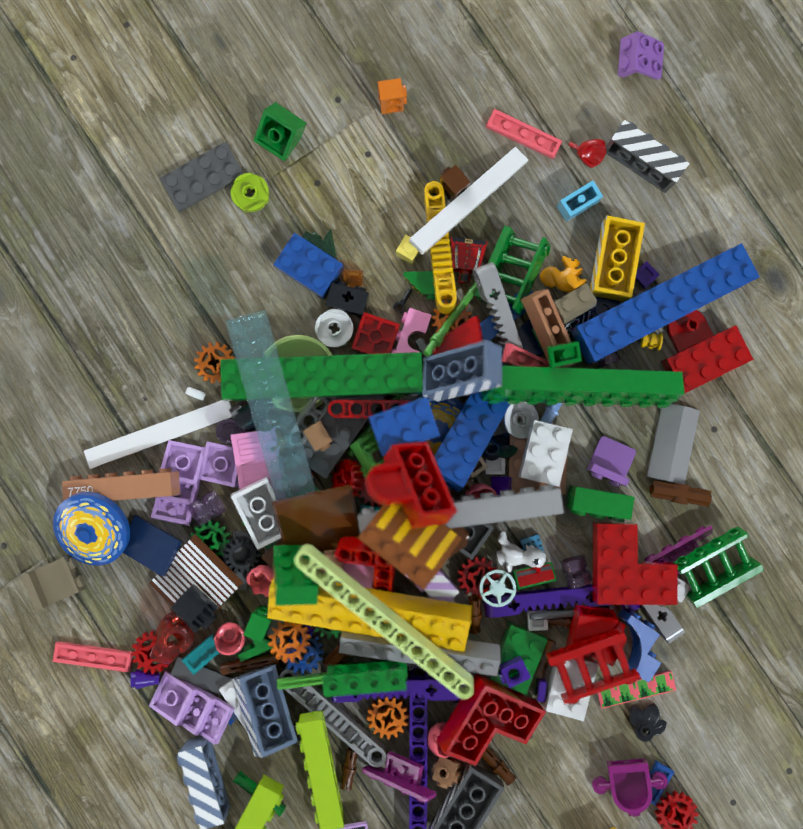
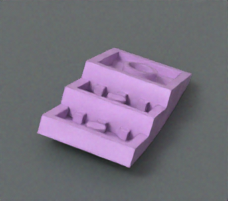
M168 441L161 469L171 468V472L179 471L181 495L155 497L156 500L151 518L190 526L201 481L199 475L205 447Z
M207 442L199 479L239 488L233 447ZM280 457L282 473L286 459L284 457Z
M165 671L149 704V707L174 725H181L194 735H201L214 745L219 743L235 709L207 690L172 676L169 671Z

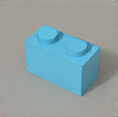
M591 181L560 200L556 207L565 221L568 222L599 203L603 195L595 182Z

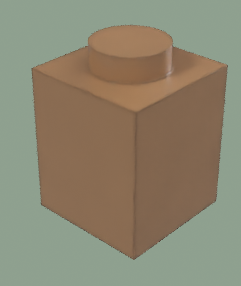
M321 420L303 430L315 451L320 449L322 452L331 446L330 442L333 439Z

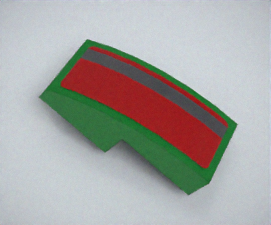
M552 562L544 563L539 573L532 567L512 571L517 590L557 581Z

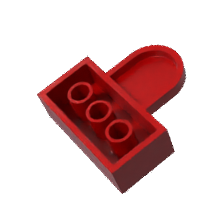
M698 310L667 325L668 335L677 353L662 360L661 363L665 371L682 372L685 393L754 360L737 325L713 335L705 317Z
M428 441L392 445L384 456L385 464L374 466L366 476L365 487L369 495L384 505L402 504L411 529L447 524L457 512Z

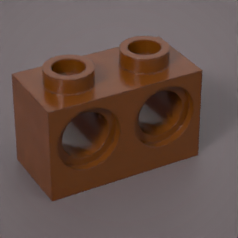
M456 164L452 168L447 167L441 173L440 184L443 186L444 195L450 202L455 200L470 186L471 182Z

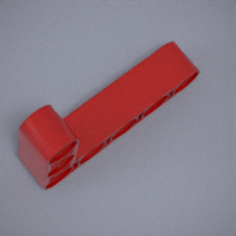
M334 399L328 403L327 410L335 418H368V416L373 415L371 406L374 403H378L381 406V411L390 409L395 403L401 405L412 400ZM334 403H339L342 406V410L338 414L331 412V406ZM354 403L361 405V411L358 414L351 412V406Z
M341 537L334 554L335 558L342 563L373 566V589L394 592L395 567L358 537Z

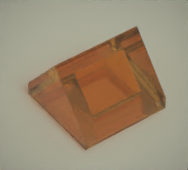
M344 269L343 282L347 283L348 286L362 287L364 271Z

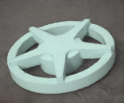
M491 570L482 577L479 584V592L487 604L494 607H502L510 603L514 598L516 584L509 573L503 570ZM493 573L504 574L500 580H492L489 577ZM506 576L511 580L512 590L506 588L504 584ZM487 578L491 583L490 590L483 593V583ZM505 592L511 593V596L501 603V596ZM493 594L497 597L498 603L488 601L485 596Z

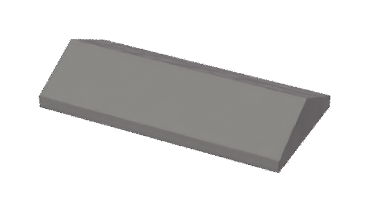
M670 404L667 408H660L646 477L685 485L700 410L676 404Z

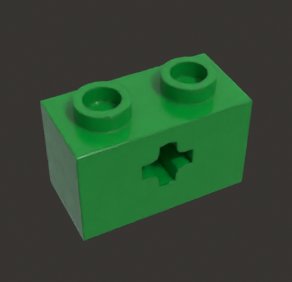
M258 606L254 610L243 634L244 636L261 643L263 642L273 619L267 618L268 606Z

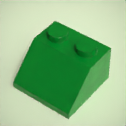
M275 102L264 109L253 141L285 162L300 141L307 123Z

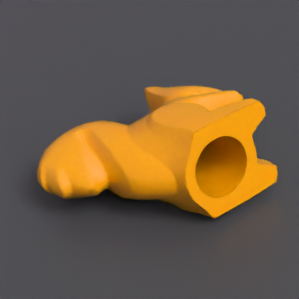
M566 256L562 257V263L565 267L563 271L560 272L556 267L549 266L543 269L540 274V281L546 287L553 288L556 286L559 290L568 293L587 282L586 279L578 277L583 271L582 268L577 269L580 262L577 259L567 258Z

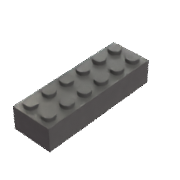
M386 395L337 397L336 399L383 400ZM334 403L331 406V412L334 414H338L342 410V406L339 403ZM354 403L351 406V412L353 414L360 413L361 405ZM374 403L371 406L372 413L378 408V403ZM327 410L321 421L333 439L330 442L331 446L322 452L320 449L315 451L307 439L294 456L326 479L369 419L335 418Z

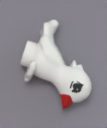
M502 530L500 532L498 542L501 544L502 550L497 551L500 565H506L507 571L511 572L513 566L526 564L539 573L541 567L546 562L545 553L533 545H526L527 550L524 551L507 540L506 531Z

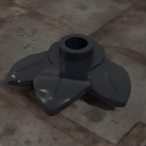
M503 433L495 437L492 436L482 456L489 461H495L499 458L507 459L514 456L518 448L509 445V434Z
M655 703L648 705L643 711L635 705H632L629 718L635 727V735L644 742L650 741L654 735H661L666 728L667 722L659 719L660 713ZM643 728H647V735L643 734Z

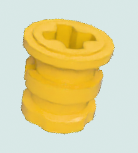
M652 332L642 337L640 348L646 346L648 349L656 348L657 351H660L663 333L660 332L657 335L655 332Z

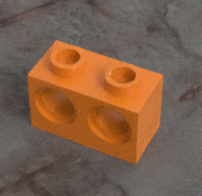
M401 78L378 81L381 115L404 111V104H407L406 85H402Z

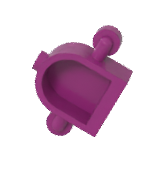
M646 758L607 761L609 781L607 782L602 776H597L592 781L593 790L598 794H604L607 790H611L615 804L631 817L640 816V812L648 808L652 800V787L661 790L668 784L665 774L660 771L654 772L650 778Z

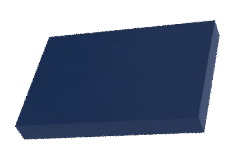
M135 515L129 526L130 540L123 553L160 576H166L182 541L142 517Z

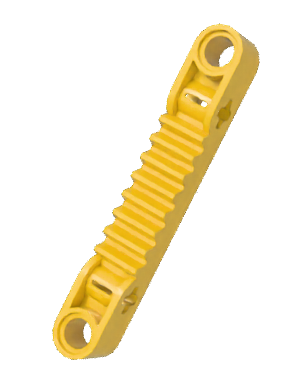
M437 181L429 182L425 186L424 204L427 223L446 207L443 186ZM431 193H436V194H438V195H437V196H432V195H430V194H431ZM448 232L430 248L436 307L442 314L453 312L457 299ZM448 299L451 301V303L444 304L442 303V300Z

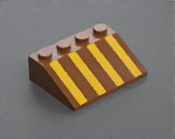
M402 504L383 505L358 537L423 590L426 589L462 539L445 524L411 529Z

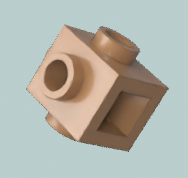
M439 757L438 762L436 761L432 768V779L437 781L438 786L445 789L455 786L461 778L462 773L460 769L462 762L451 757Z

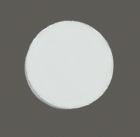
M187 387L185 394L200 400H204L206 395L204 392L192 387Z

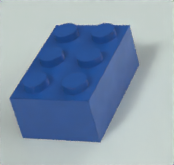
M295 232L273 264L277 270L323 300L330 290L331 283H335L344 270L341 262Z
M424 396L368 416L382 456L386 455L392 445L423 442L440 436L428 399Z

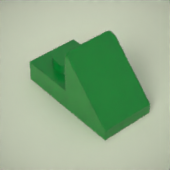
M579 341L547 346L550 368L582 361Z
M266 636L262 643L252 639L254 645L252 643L246 644L239 652L240 662L272 649L273 647L268 646L272 639Z

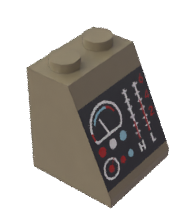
M587 283L554 302L570 339L573 338L570 332L571 329L594 318L597 299Z

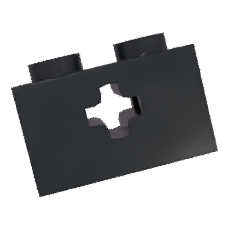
M337 281L336 284L331 283L326 302L327 308L339 309L345 313L362 317L367 307L369 292H366L365 288L355 286V289L347 287V283ZM351 294L353 300L346 302L344 297Z

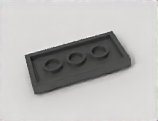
M224 142L160 177V180L180 213L233 184L235 179L244 173L227 142Z

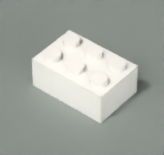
M531 420L518 477L559 487L573 429Z
M267 476L231 494V498L257 550L281 538L272 503L277 501L278 498Z
M584 657L592 683H594L599 664L594 658ZM576 660L566 661L565 667L573 689L585 686ZM552 666L547 684L546 700L542 703L545 711L584 721L590 696L579 699V702L575 704H564L560 694L565 693L566 690L558 668Z

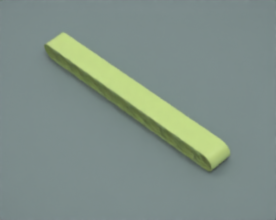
M306 544L299 549L295 557V564L300 570L461 699H467L472 696L474 679L468 671L315 547ZM302 555H308L310 559H304ZM318 568H323L326 572H320ZM334 581H339L343 585H336ZM350 594H355L358 598H353ZM366 607H372L374 611H369ZM382 620H388L390 623L385 624ZM398 633H404L406 636H399ZM414 646H420L421 649H416Z

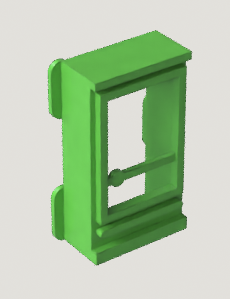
M373 431L350 445V448L362 465L360 471L363 472L365 479L374 466L385 462L382 459L376 463L371 455L379 449Z

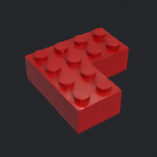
M593 522V601L595 603L613 605H678V565L672 562H638V524L629 522Z
M477 673L473 678L474 690L472 696L459 701L436 739L444 754L475 766L496 733L527 744L546 713L545 709L536 699L507 688Z

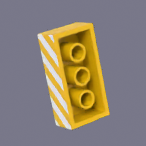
M608 215L602 221L590 290L595 297L626 302L632 298L645 223Z

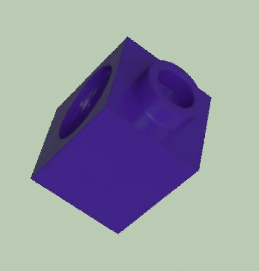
M520 655L499 665L501 672L498 675L502 683H507L509 688L531 678ZM513 668L518 670L517 675H508L509 670Z

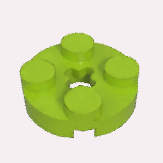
M244 173L235 179L230 192L231 198L235 205L243 212L259 211L269 202V187L262 177L253 173ZM249 188L252 191L255 190V193L252 197L245 196V194L248 193L247 189Z

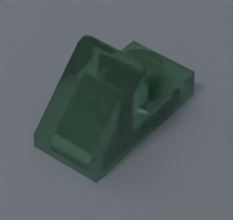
M331 229L323 241L321 240L322 237L315 232L309 233L306 231L302 238L336 260L338 259Z

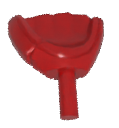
M602 139L587 140L580 146L573 142H569L568 145L578 150L579 158L590 168L598 166L606 155V145Z

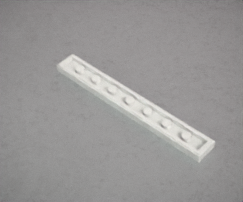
M514 147L409 239V242L423 255L528 162V159Z
M221 400L84 451L89 468H96L232 418L229 411L232 408L230 401Z

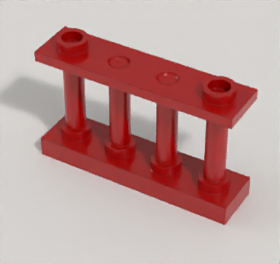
M621 627L545 653L550 666L558 668L566 690L565 693L560 694L564 704H575L579 702V699L622 684H633L636 682V679L641 678L636 668L630 670L621 645L623 641L627 640ZM608 646L614 647L623 671L614 676H611L602 652ZM591 652L595 654L604 678L592 683L584 661L585 655ZM571 659L576 660L585 686L573 689L565 667L566 661Z

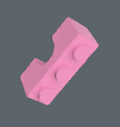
M409 308L408 313L404 312L401 323H404L403 330H398L395 340L398 341L396 349H392L391 353L420 352L408 345V338L415 333L426 334L431 314Z

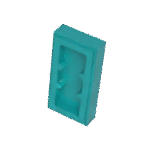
M211 634L181 660L193 675L219 654L214 643V635Z

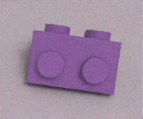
M639 31L621 38L618 76L624 78L638 72L655 80L662 77L664 53L663 42Z
M602 436L586 470L592 472L591 476L602 480V478L610 480L609 484L620 488V485L627 486L630 479L626 478L636 451L624 444Z

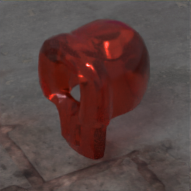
M173 612L166 614L159 622L155 633L157 639L150 652V658L162 664H170L179 653L186 652L192 646L194 632ZM171 635L175 636L179 643L177 645L167 642Z

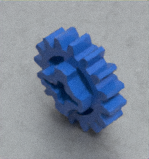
M312 633L309 634L311 639L307 640V642L313 647L305 648L308 654H305L304 660L296 657L295 660L299 664L292 663L290 659L287 661V670L294 668L293 674H296L297 671H301V675H304V671H308L311 674L312 668L317 670V663H322L323 658L320 657L324 656V651L320 650L323 648V644L318 643V637L313 639ZM302 634L299 637L300 644H302ZM288 638V643H293L292 638ZM291 650L288 654L294 653L297 650Z

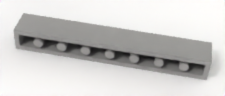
M342 631L339 653L417 664L385 638ZM467 640L465 652L439 648L468 672L497 676L500 665V645ZM414 646L416 649H421L420 646Z

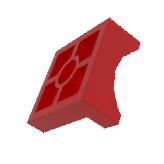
M364 312L352 345V350L364 354L391 353L400 324Z

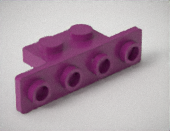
M710 525L698 528L692 536L686 535L678 540L679 543L673 546L671 544L665 546L661 550L662 552L657 555L653 553L647 556L644 562H675L679 557L685 556L693 552L697 547H700L697 542L711 535L713 527Z
M392 751L387 753L385 768L373 767L370 764L362 768V773L368 775L369 778L377 779L386 786L400 790L403 794H409L420 802H428L436 797V791L421 785L424 765Z

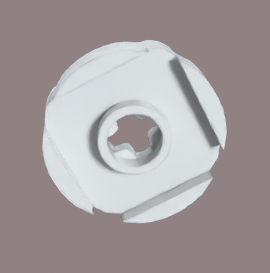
M339 309L327 310V312L318 317L315 324V332L318 339L324 345L331 348L345 346L352 338L354 331L351 318ZM334 323H336L337 327L340 328V330L336 331L335 334H333L332 330L329 329V327L333 326Z

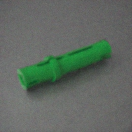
M239 771L233 780L234 783L251 796L258 786L256 782L247 777L242 771ZM281 802L279 806H274L273 810H275V814L278 817L282 815L286 805Z

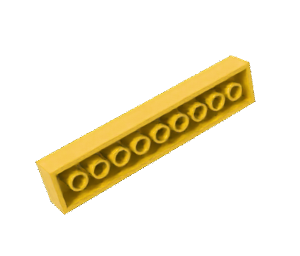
M274 578L272 579L269 588L267 618L385 638L320 585L318 587L317 605L275 606ZM365 588L438 648L465 652L471 623V605ZM350 594L351 597L358 598L357 595ZM366 607L367 610L374 611L372 607ZM382 620L385 624L390 623L388 620ZM398 633L399 636H406L404 633Z

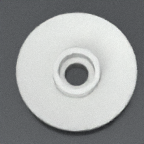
M527 402L510 404L504 414V424L507 431L513 437L519 439L527 438L531 420L539 421L535 407L528 405Z

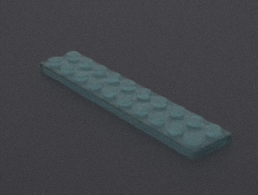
M266 310L225 320L276 501L315 492L316 488Z

